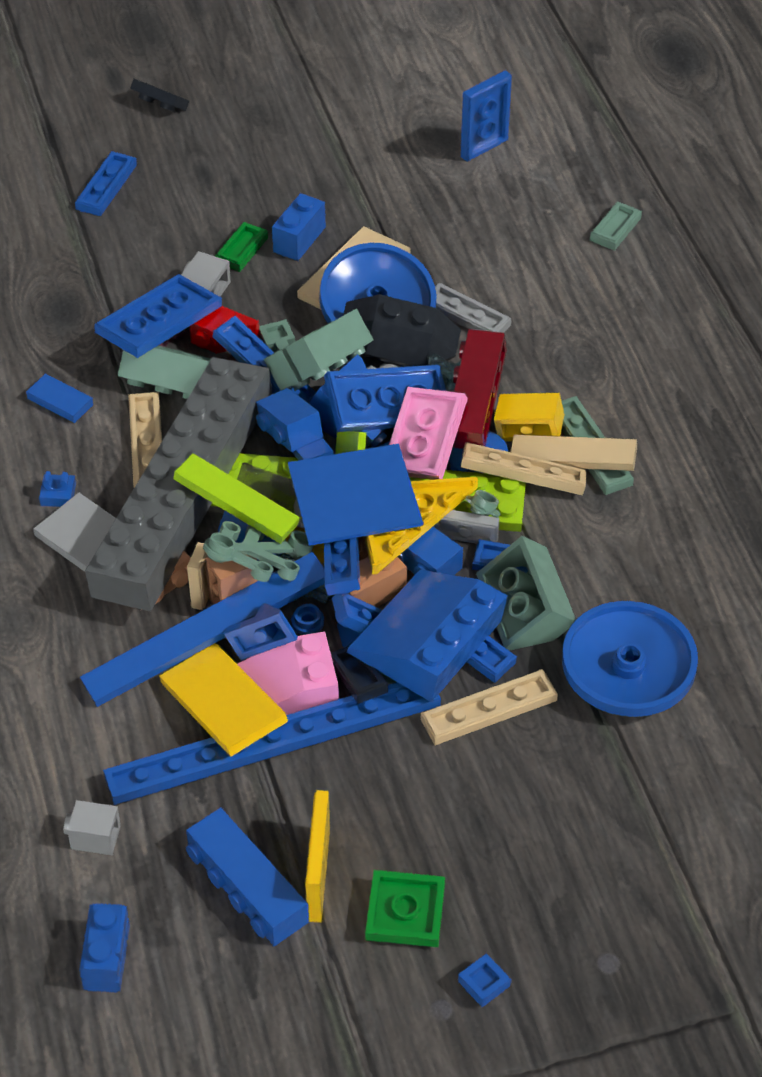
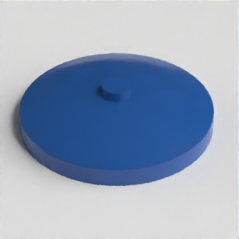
M364 243L342 251L329 263L321 280L319 302L326 322L330 323L343 316L346 302L379 294L436 308V289L426 267L409 252L389 244Z
M616 601L596 606L575 620L564 639L562 666L570 686L587 703L611 714L640 717L665 711L685 697L695 680L698 652L692 635L684 624L672 614L650 604L635 601Z

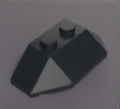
M380 294L346 302L343 315L357 308L374 340L363 346L366 351L363 353L365 357L405 367L438 365L446 360L455 358L461 329L438 308Z

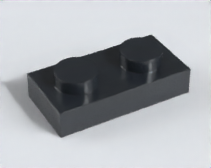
M133 79L130 89L139 92L138 98L153 103L154 99L161 101L160 107L175 112L176 107L186 111L189 100L140 80Z

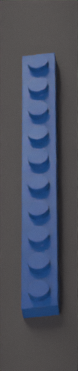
M395 682L388 685V693L360 704L355 701L353 696H348L288 714L287 723L231 757L211 737L104 769V778L113 804L116 805L441 706V698L438 695L431 703L410 689Z

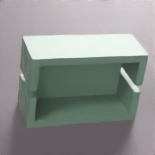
M356 308L266 357L264 361L280 391L291 386L296 391L311 383L309 377L316 381L322 378L327 371L335 370L348 363L349 361L346 356L352 360L357 354L365 353L366 351L363 346L374 340Z

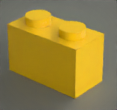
M560 393L500 394L494 416L497 435L504 441H513L514 435L560 436L565 415Z

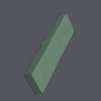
M577 396L562 400L565 415L561 431L565 437L605 438ZM588 469L605 495L633 486L634 478L629 471Z

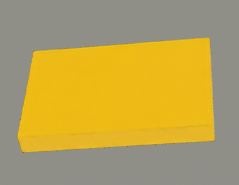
M316 790V793H314L305 886L309 922L322 923L330 836L329 791Z

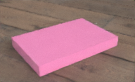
M407 387L389 445L399 443L409 477L429 480L443 479L468 400L465 393Z

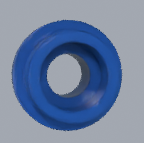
M303 604L292 615V627L297 633L302 635L318 633L324 626V615L317 606Z

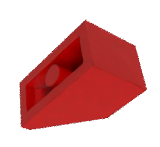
M221 306L190 325L191 343L214 353L226 352L227 350L212 337L214 330L236 316L260 339L259 321Z

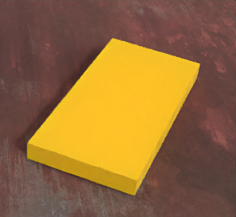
M216 643L159 675L162 685L230 757L288 722L286 713Z

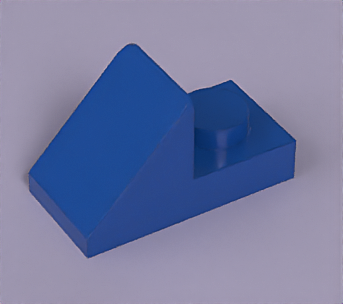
M336 594L333 596L332 602L342 646L344 648L350 646L382 610L349 594Z
M266 603L261 604L255 617L227 627L224 633L240 660L296 641L298 637L282 611Z

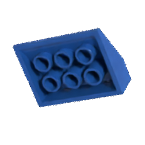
M419 570L348 647L347 653L432 703L485 641L486 637L502 621L508 595L480 579Z

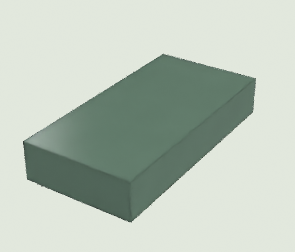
M617 201L590 233V241L615 251L640 221L642 211Z

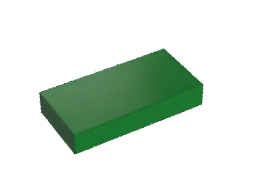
M243 222L215 257L228 260L230 269L241 272L268 239V230Z

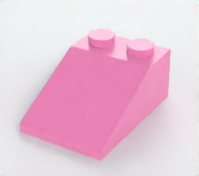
M325 632L298 636L296 641L254 655L237 664L286 715L339 699L338 681Z

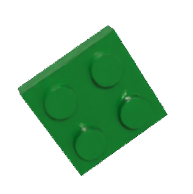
M374 870L365 940L438 947L446 877Z

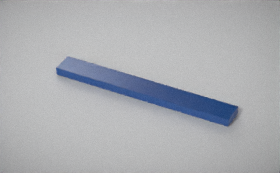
M311 552L294 561L300 567L295 580H285L276 571L271 574L269 581H257L80 676L81 681L98 707L226 638L224 633L227 627L255 617L261 604L266 603L279 609L325 584L323 565L316 555Z

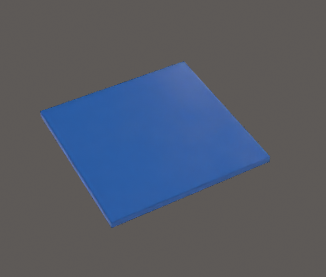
M399 443L288 462L309 546L423 526V520Z

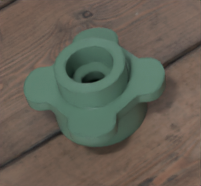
M477 490L474 496H466L465 500L472 505L471 511L474 514L492 515L496 518L500 516V512L496 510L499 500L494 495L483 490Z

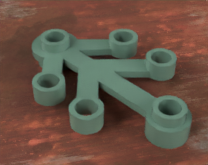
M224 521L219 533H213L210 538L205 540L203 545L204 551L211 560L219 563L234 561L252 569L251 576L261 582L269 581L273 572L272 566L278 568L277 573L281 578L289 581L295 580L300 570L299 565L294 561L285 560L274 554L288 553L291 557L300 559L311 553L314 545H308L305 532L297 530L291 533L288 541H283L281 544L278 542H258L264 539L265 534L250 525L247 526L243 542L236 543L235 541H237L241 528L231 521Z

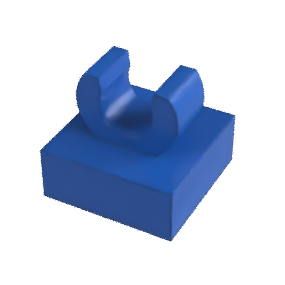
M46 471L39 496L40 506L61 507L74 497L76 488L75 476L68 475L67 472H62V475H51L50 471Z

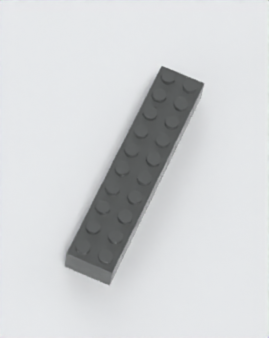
M212 357L87 566L85 573L91 598L152 611L174 572L183 551L188 547L212 502L175 481L173 479L174 472L194 453L229 474L257 424L256 415L258 410L256 401L272 395L269 368Z

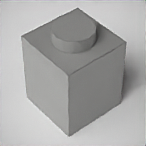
M76 800L72 814L68 813L64 822V834H67L69 837L71 849L112 855L121 827L118 806Z

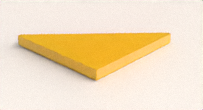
M466 477L411 481L423 520V526L365 536L372 574H378L465 500L467 495L472 494L478 487V478Z

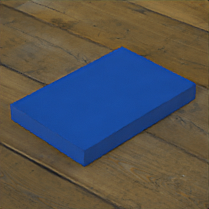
M506 70L463 92L461 158L466 162L508 140L512 75Z

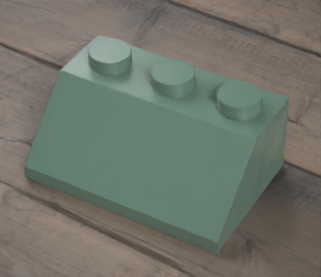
M159 345L138 358L123 350L118 376L127 378L126 384L144 387L145 383L155 385L154 391L172 394L173 390L183 392L182 398L188 399L212 358Z
M524 536L519 537L476 573L478 579L508 595L502 621L497 626V630L503 646L509 651L554 641L566 632L576 620L547 547ZM516 567H527L528 572L525 573L519 569H516Z

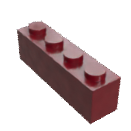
M468 329L466 341H461L459 349L461 363L460 366H455L453 382L456 385L454 391L449 392L465 393L468 400L452 448L464 449L465 443L486 446L507 352L505 333Z

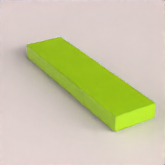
M194 453L174 472L173 479L279 544L299 524L300 517Z

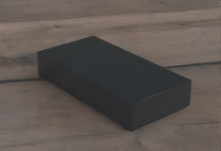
M348 647L331 653L336 674L358 704L388 693V683L380 672L347 653Z

